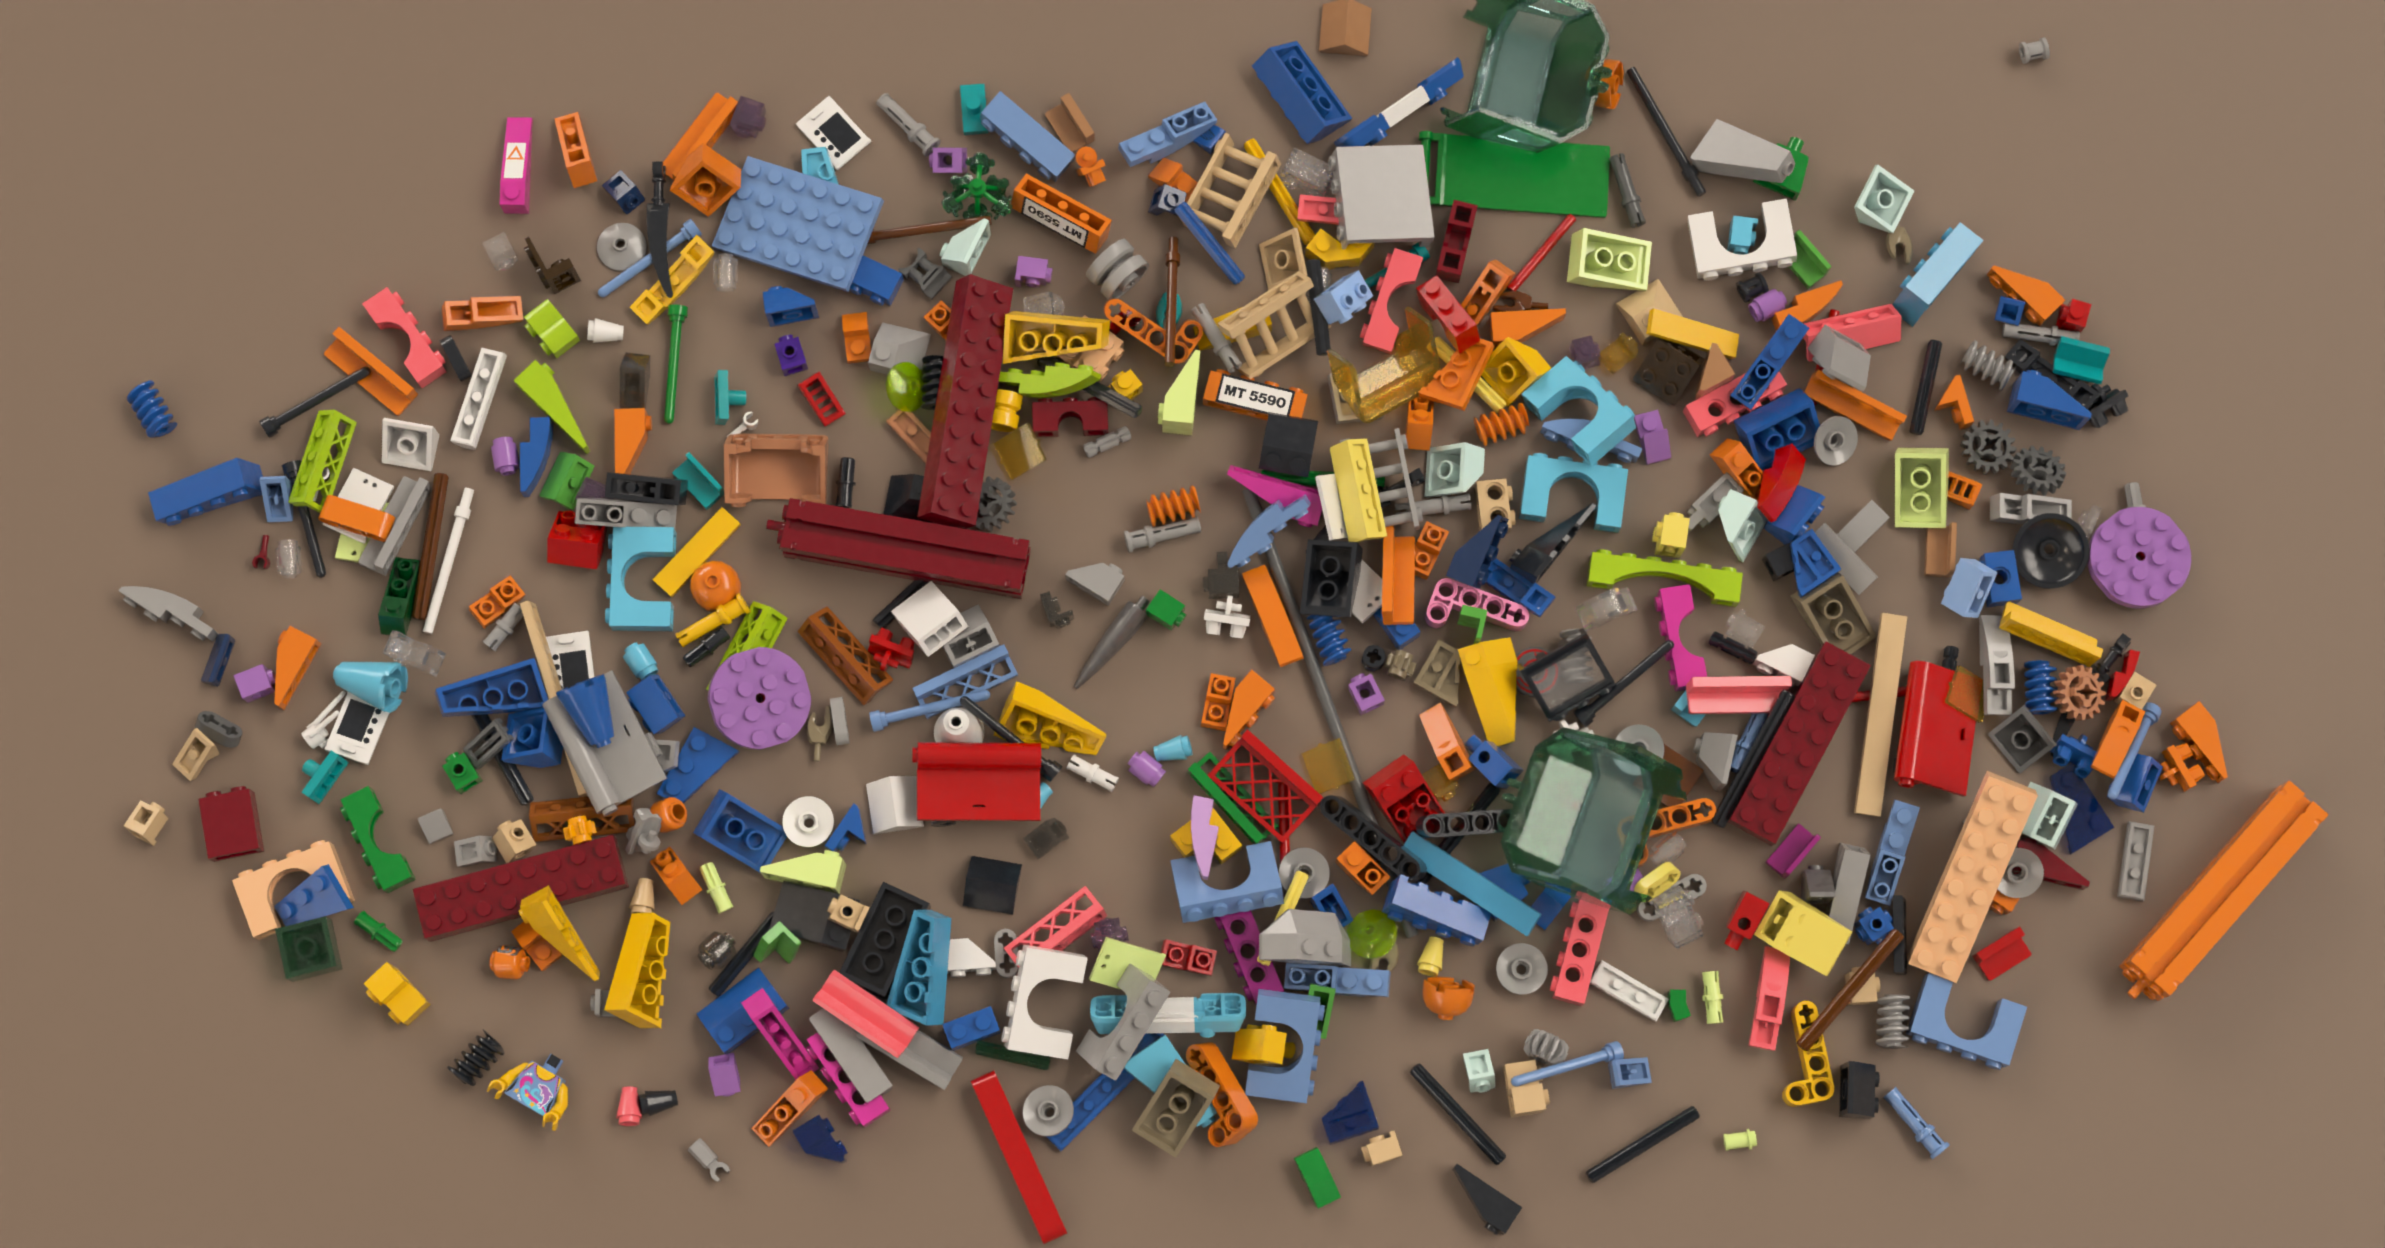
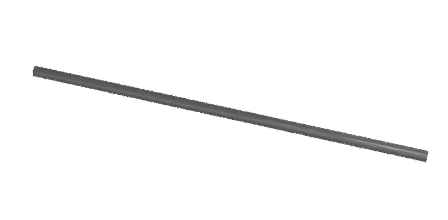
M1246 488L1242 492L1254 521L1263 510L1257 494ZM1273 540L1270 543L1272 547L1265 552L1347 778L1359 810L1378 825ZM1374 831L1370 833L1369 837L1372 845H1374L1378 840V836ZM1378 860L1380 867L1391 877L1386 882L1389 888L1390 883L1398 876ZM1402 920L1401 924L1406 938L1419 934L1417 928L1411 925L1412 922Z

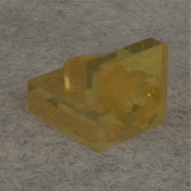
M1622 332L1597 357L1614 375L1637 356L1639 351L1637 349L1638 344L1630 335L1626 336Z
M1440 763L1422 774L1437 801L1442 799L1443 802H1446L1457 795L1455 792L1459 787L1457 781L1454 782L1448 779Z

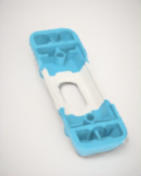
M1237 993L1201 994L1200 998H1167L1145 1034L1200 1033V1036L1210 1038L1215 1036V1032H1237L1240 1030L1246 1017L1245 997ZM1102 995L1091 999L1090 1018L1099 1034H1110L1118 1025L1126 1009L1127 995Z

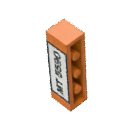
M1027 173L1013 192L1010 208L1095 254L1108 238L1111 219Z
M1217 369L1216 372L1210 370L1203 397V405L1266 421L1269 412L1302 418L1308 394L1303 393V390L1299 388H1280L1279 384L1265 381V383L1256 382L1254 378L1249 379L1245 375L1235 377L1231 376V373L1228 371Z

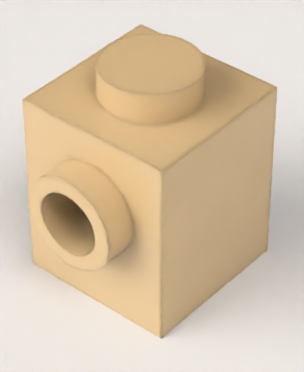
M2133 672L2129 682L2117 695L2114 702L2120 704L2124 700L2143 709L2156 684Z
M521 819L513 823L510 820L502 823L497 827L498 831L492 838L506 863L514 862L527 856L536 846L535 841Z
M1860 967L1851 968L1852 972L1845 974V983L1851 979ZM1875 973L1852 998L1848 1006L1874 1004L1878 1001L1877 992H1880L1879 977H1875Z

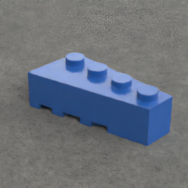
M535 658L435 689V695L443 717L521 712L543 707L542 704L548 700Z

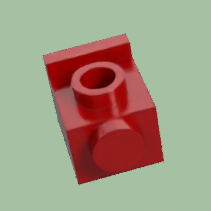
M2072 298L2068 305H2061L2055 326L2060 330L2079 331L2081 333L2086 327L2092 304Z

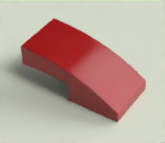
M2130 649L2124 654L2121 672L2115 671L2110 675L2111 678L2109 679L2105 700L2111 701L2127 685L2136 668L2140 651Z

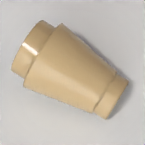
M647 878L638 879V884L629 906L631 914L652 913L655 911L653 880Z

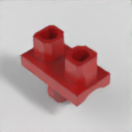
M881 628L876 635H871L868 652L874 655L873 660L881 662V671L885 672L888 666L897 669L898 665L910 669L913 662L915 644L912 639L902 637L898 645L891 642L893 633L884 628Z

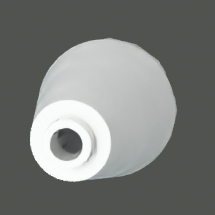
M950 708L938 717L934 726V738L936 742L982 743L984 725L980 719L966 708Z

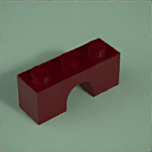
M1453 200L1436 271L1439 279L1459 283L1478 205Z
M1096 397L1088 398V401H1078L1077 398H1064L1063 401L1053 402L1052 399L1042 398L1038 399V402H1032L1034 437H1059V425L1062 420L1068 417H1074L1081 421L1084 436H1104L1108 434V404Z

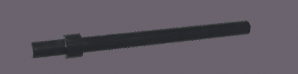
M1636 68L1628 69L1626 71L1682 168L1683 171L1681 173L1684 179L1690 182L1698 197L1706 193V190L1698 178L1699 173L1697 169L1688 161Z

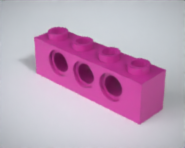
M818 1032L806 1039L810 1044L806 1049L814 1061L819 1058L824 1067L820 1070L827 1081L833 1080L837 1085L838 1089L834 1092L842 1104L847 1101L852 1108L848 1113L856 1125L861 1123L864 1127H867L891 1111L881 1095L869 1103L855 1104L854 1095L858 1092L852 1082L842 1083L840 1081V1074L844 1070L837 1060L834 1062L826 1060V1052L829 1049Z

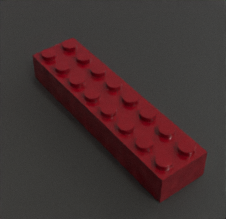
M1827 641L1822 644L1795 694V699L1728 823L1770 846L1776 844L1870 669V664Z
M609 835L414 888L413 893L424 938L432 942L520 918L521 900L548 885L561 906L627 889L629 885L617 838L614 835Z

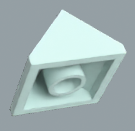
M1875 165L1854 206L1858 221L1885 232L1894 233L1914 190L1881 166Z

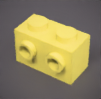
M1671 512L1669 515H1664L1661 522L1657 521L1652 536V542H1656L1654 555L1672 558L1681 557L1686 548L1690 518H1684V515L1681 513Z

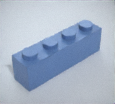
M1001 91L981 112L980 119L982 120L981 124L989 132L995 131L1000 135V140L1008 148L1014 147L1020 152V158L1027 164L1033 163L1039 168L1038 173L1046 180L1052 179L1056 182L1074 162L1075 154Z

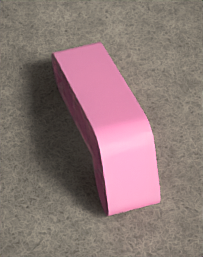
M1444 578L1437 582L1425 614L1426 623L1430 627L1441 628L1447 622L1451 609L1461 611L1462 605H1466L1463 602V597L1471 595L1476 600V604L1471 607L1487 610L1486 606L1489 604H1495L1499 607L1500 612L1498 614H1490L1487 611L1485 621L1511 631H1521L1529 620V612L1523 605L1449 578ZM1444 586L1449 587L1452 590V595L1444 597L1439 593V589ZM1505 608H1506V609H1508V612H1507V615H1506V617H1505V619H1504V618H1502V616H1503L1504 611H1505ZM1440 610L1444 618L1435 620L1431 617L1430 612ZM1516 613L1520 614V620L1518 621V623L1513 621V616H1515Z

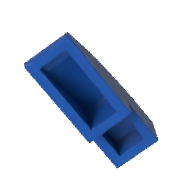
M550 417L530 418V442L520 443V492L524 497H530L537 486L550 455L554 425Z

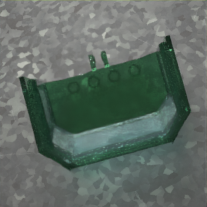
M1475 0L1477 3L1472 11L1467 9L1463 18L1483 25L1488 30L1468 110L1466 113L1460 114L1445 107L1440 108L1441 114L1446 115L1444 119L1445 126L1477 139L1536 153L1561 144L1588 129L1593 120V105L1596 103L1599 93L1608 91L1609 84L1600 80L1602 78H1609L1612 75V70L1609 67L1603 66L1610 49L1608 45L1610 35L1595 5L1583 0Z
M1562 727L1535 746L1522 782L1512 778L1508 779V785L1520 789L1517 798L1509 793H1503L1501 799L1514 804L1500 842L1511 872L1540 887L1631 915L1637 910L1636 906L1641 902L1647 903L1652 899L1651 896L1630 891V887L1662 797L1666 795L1687 801L1686 791L1681 790L1680 781L1683 779L1682 769L1639 745Z

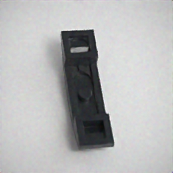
M2022 339L2005 355V360L2007 362L2012 360V367L2020 374L2027 370L2040 372L2041 376L2051 379L2087 410L2100 397L2099 392L2083 381L2076 382L2071 377L2053 373V365L2040 357V352Z

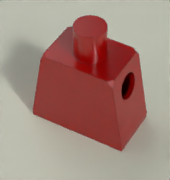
M1743 890L1726 924V928L1731 931L1724 944L1738 951L1744 937L1751 940L1770 903ZM1741 918L1748 920V924L1744 929L1738 926Z

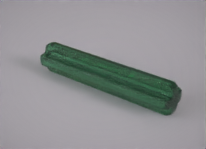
M980 1040L975 1047L977 1055L1048 1070L1051 1062V1057L1008 1050L1005 1046Z

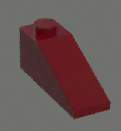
M2022 838V841L2018 840L2015 848L2028 849L2040 859L2044 869L2043 881L2081 890L2089 887L2090 881L2048 848L2037 844L2036 840L2030 838ZM2014 867L2012 869L2013 874H2019L2021 872L2020 867Z

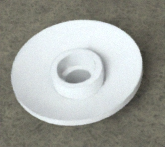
M812 796L798 798L784 812V832L798 846H818L830 836L833 830V813L830 807L819 798ZM807 819L814 821L813 826L810 828L804 825Z

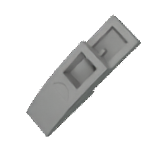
M577 498L575 524L625 528L674 527L675 529L677 505L623 499Z
M125 586L119 589V592L125 596L123 601L135 609L138 605L145 609L143 614L155 622L161 619L166 623L170 618V620L181 627L187 624L193 628L190 633L202 641L208 638L213 642L219 634L199 620L204 611L184 598L149 587Z
M1997 615L1979 616L1980 666H1983L1984 715L2009 716L2012 715L2011 690L2015 689L2013 652L2010 633L1999 628L2002 616Z

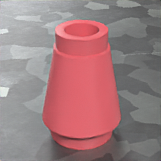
M636 1087L622 1088L616 1116L621 1126H637L640 1124V1119H642Z

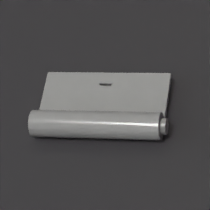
M612 670L604 674L614 730V737L610 738L611 743L600 748H597L596 744L590 745L557 696L542 704L596 813H603L604 816L617 811L616 806L668 779Z

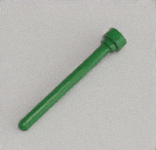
M676 304L668 305L667 314L670 317L669 321L672 322L664 421L667 424H671L674 421L682 323L685 322L688 316V307Z

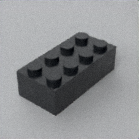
M883 882L839 973L859 987L887 1000L914 910H930V903Z

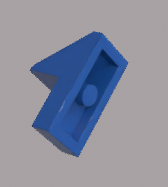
M856 804L851 806L825 844L827 850L834 852L840 850L842 852L850 841L848 838L849 834L867 844L860 809Z

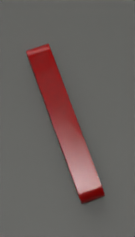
M993 1070L971 1080V1084L1043 1244L1068 1234L995 1071Z

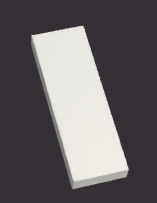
M1603 960L1590 980V984L1654 1022L1658 1020L1669 1000Z

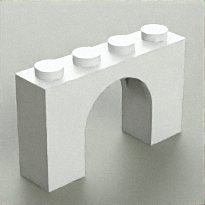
M1787 199L1762 203L1761 211L1766 238L1756 251L1745 255L1733 254L1720 244L1717 238L1713 211L1688 215V227L1697 278L1709 281L1717 279L1718 275L1723 274L1738 276L1747 270L1753 269V272H1762L1770 266L1778 265V268H1785L1793 265V262L1797 260V252Z
M1023 944V949L1018 951L1016 965L1019 966L1018 976H1013L1011 991H1014L1013 1001H1009L1007 1005L1006 1016L1010 1017L1008 1027L1004 1026L1001 1039L1002 1042H1005L1004 1046L1008 1050L1062 1059L1069 1058L1073 1034L1069 1030L1045 1027L1034 1023L1028 1014L1027 1000L1031 990L1038 983L1047 979H1061L1083 983L1087 963L1085 955Z

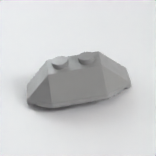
M1287 909L1267 929L1259 934V960L1351 967V940L1335 913Z

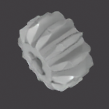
M1534 1029L1527 1037L1523 1050L1534 1060L1551 1066L1565 1061L1569 1046L1558 1036L1544 1030Z

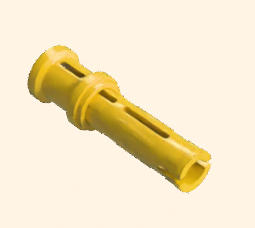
M738 593L735 599L725 605L717 606L715 612L675 633L677 639L679 638L681 646L685 647L720 625H729L733 619L744 613L749 614L751 611L742 595Z

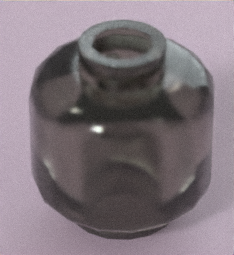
M714 931L699 944L698 958L708 969L720 970L735 957L736 949L734 945L736 942L730 934Z

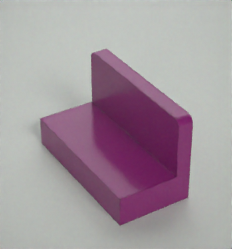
M1798 823L1765 863L1785 879L1820 840L1821 836L1818 834L1813 836Z

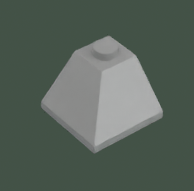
M882 322L868 361L870 370L919 382L923 366L922 358L926 356L931 334Z
M1704 732L1701 739L1696 738L1693 753H1697L1696 762L1704 770L1703 773L1713 789L1721 792L1727 785L1738 735Z

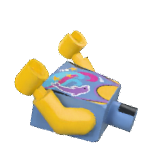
M550 1053L543 1067L534 1061L530 1063L524 1062L507 1071L498 1080L491 1081L487 1092L493 1088L497 1089L498 1092L494 1098L499 1099L503 1091L506 1090L504 1092L506 1095L543 1116L542 1127L547 1122H553L552 1130L556 1131L558 1120L568 1107L566 1080L556 1075L564 1061Z

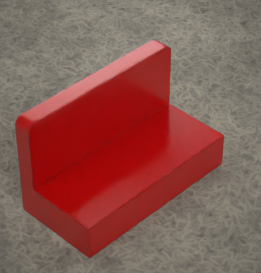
M2020 926L1972 955L1988 981L1995 979L2032 955L2021 938L2025 936V933Z

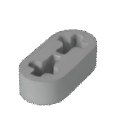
M843 697L831 698L830 706L837 746L850 744Z
M1001 929L994 937L996 970L1001 977L1012 978L1019 969L1010 956L1009 961L1011 964H1015V967L1010 969V973H1005L1004 969H1000V965L1005 963L1004 956H1008V954L1004 952L1003 943H999V939H1003V934H1008V937L1013 940L1017 936L1010 929ZM1016 947V948L1013 950V952H1014V954H1015L1016 956H1017V953H1018V947Z

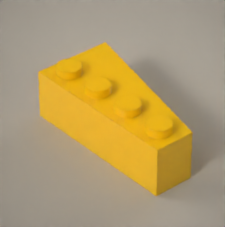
M1020 311L1005 314L1003 364L1101 349L1109 345L1110 320Z
M655 913L631 914L604 1008L605 1011L638 1028H661L662 1019L659 1018V1008L663 1006L664 995H661L662 980H666V969L663 963L664 956L668 955L671 922Z

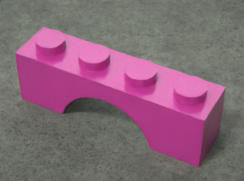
M1690 584L1662 588L1658 591L1657 597H1654L1656 611H1660L1662 621H1659L1660 634L1665 636L1666 641L1672 640L1674 642V648L1664 657L1666 661H1670L1671 670H1668L1670 685H1674L1675 692L1686 690V684L1692 677H1707L1704 658L1688 652L1682 645L1679 637L1681 621L1694 610Z

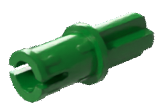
M362 911L356 917L354 924L371 935L373 941H379L392 952L398 950L402 945V939L388 930L385 923L380 924L365 911Z

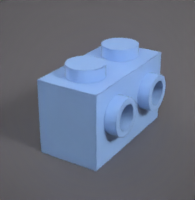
M1358 270L1341 277L1315 297L1314 300L1328 325L1337 321L1342 324L1353 317L1352 312L1356 313L1367 306L1365 302L1373 297V294Z
M1960 558L1959 563L1955 566L1952 579L1944 591L1941 604L1963 617L1978 618L1998 572L1976 559Z

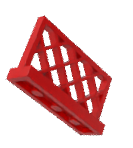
M1248 729L1208 774L1211 780L1282 844L1285 843L1312 811L1320 805L1324 798ZM1241 746L1250 752V763L1235 764V753ZM1253 756L1260 762L1253 763ZM1232 757V764H1226ZM1264 765L1269 769V780L1254 781V766ZM1250 766L1251 781H1236V767ZM1232 767L1233 782H1222L1215 775L1221 768ZM1272 773L1279 779L1272 780ZM1283 782L1288 786V797L1273 798L1272 783ZM1269 783L1270 798H1255L1254 784ZM1251 784L1252 799H1240L1237 796L1236 785ZM1226 785H1233L1234 792ZM1291 790L1298 796L1291 797ZM1302 799L1309 805L1303 814L1292 815L1291 800ZM1288 800L1289 815H1274L1273 801ZM1270 801L1271 816H1259L1256 813L1255 802ZM1245 802H1252V808H1250ZM1289 818L1290 828L1283 836L1275 830L1274 819ZM1292 818H1298V820L1294 824H1292ZM1264 819H1271V826Z

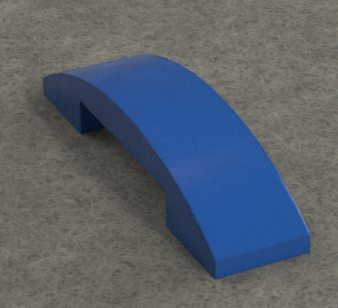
M1497 558L1490 563L1488 568L1489 576L1486 583L1510 601L1526 607L1528 612L1541 617L1554 601L1555 596L1537 583H1531Z

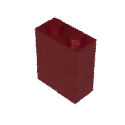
M246 786L231 788L229 793L221 794L220 791L206 793V797L198 799L208 859L216 862L264 852L255 792L251 789H246Z

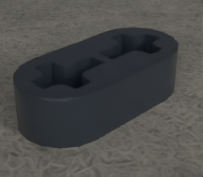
M449 335L439 340L460 381L462 382L472 377L452 336Z

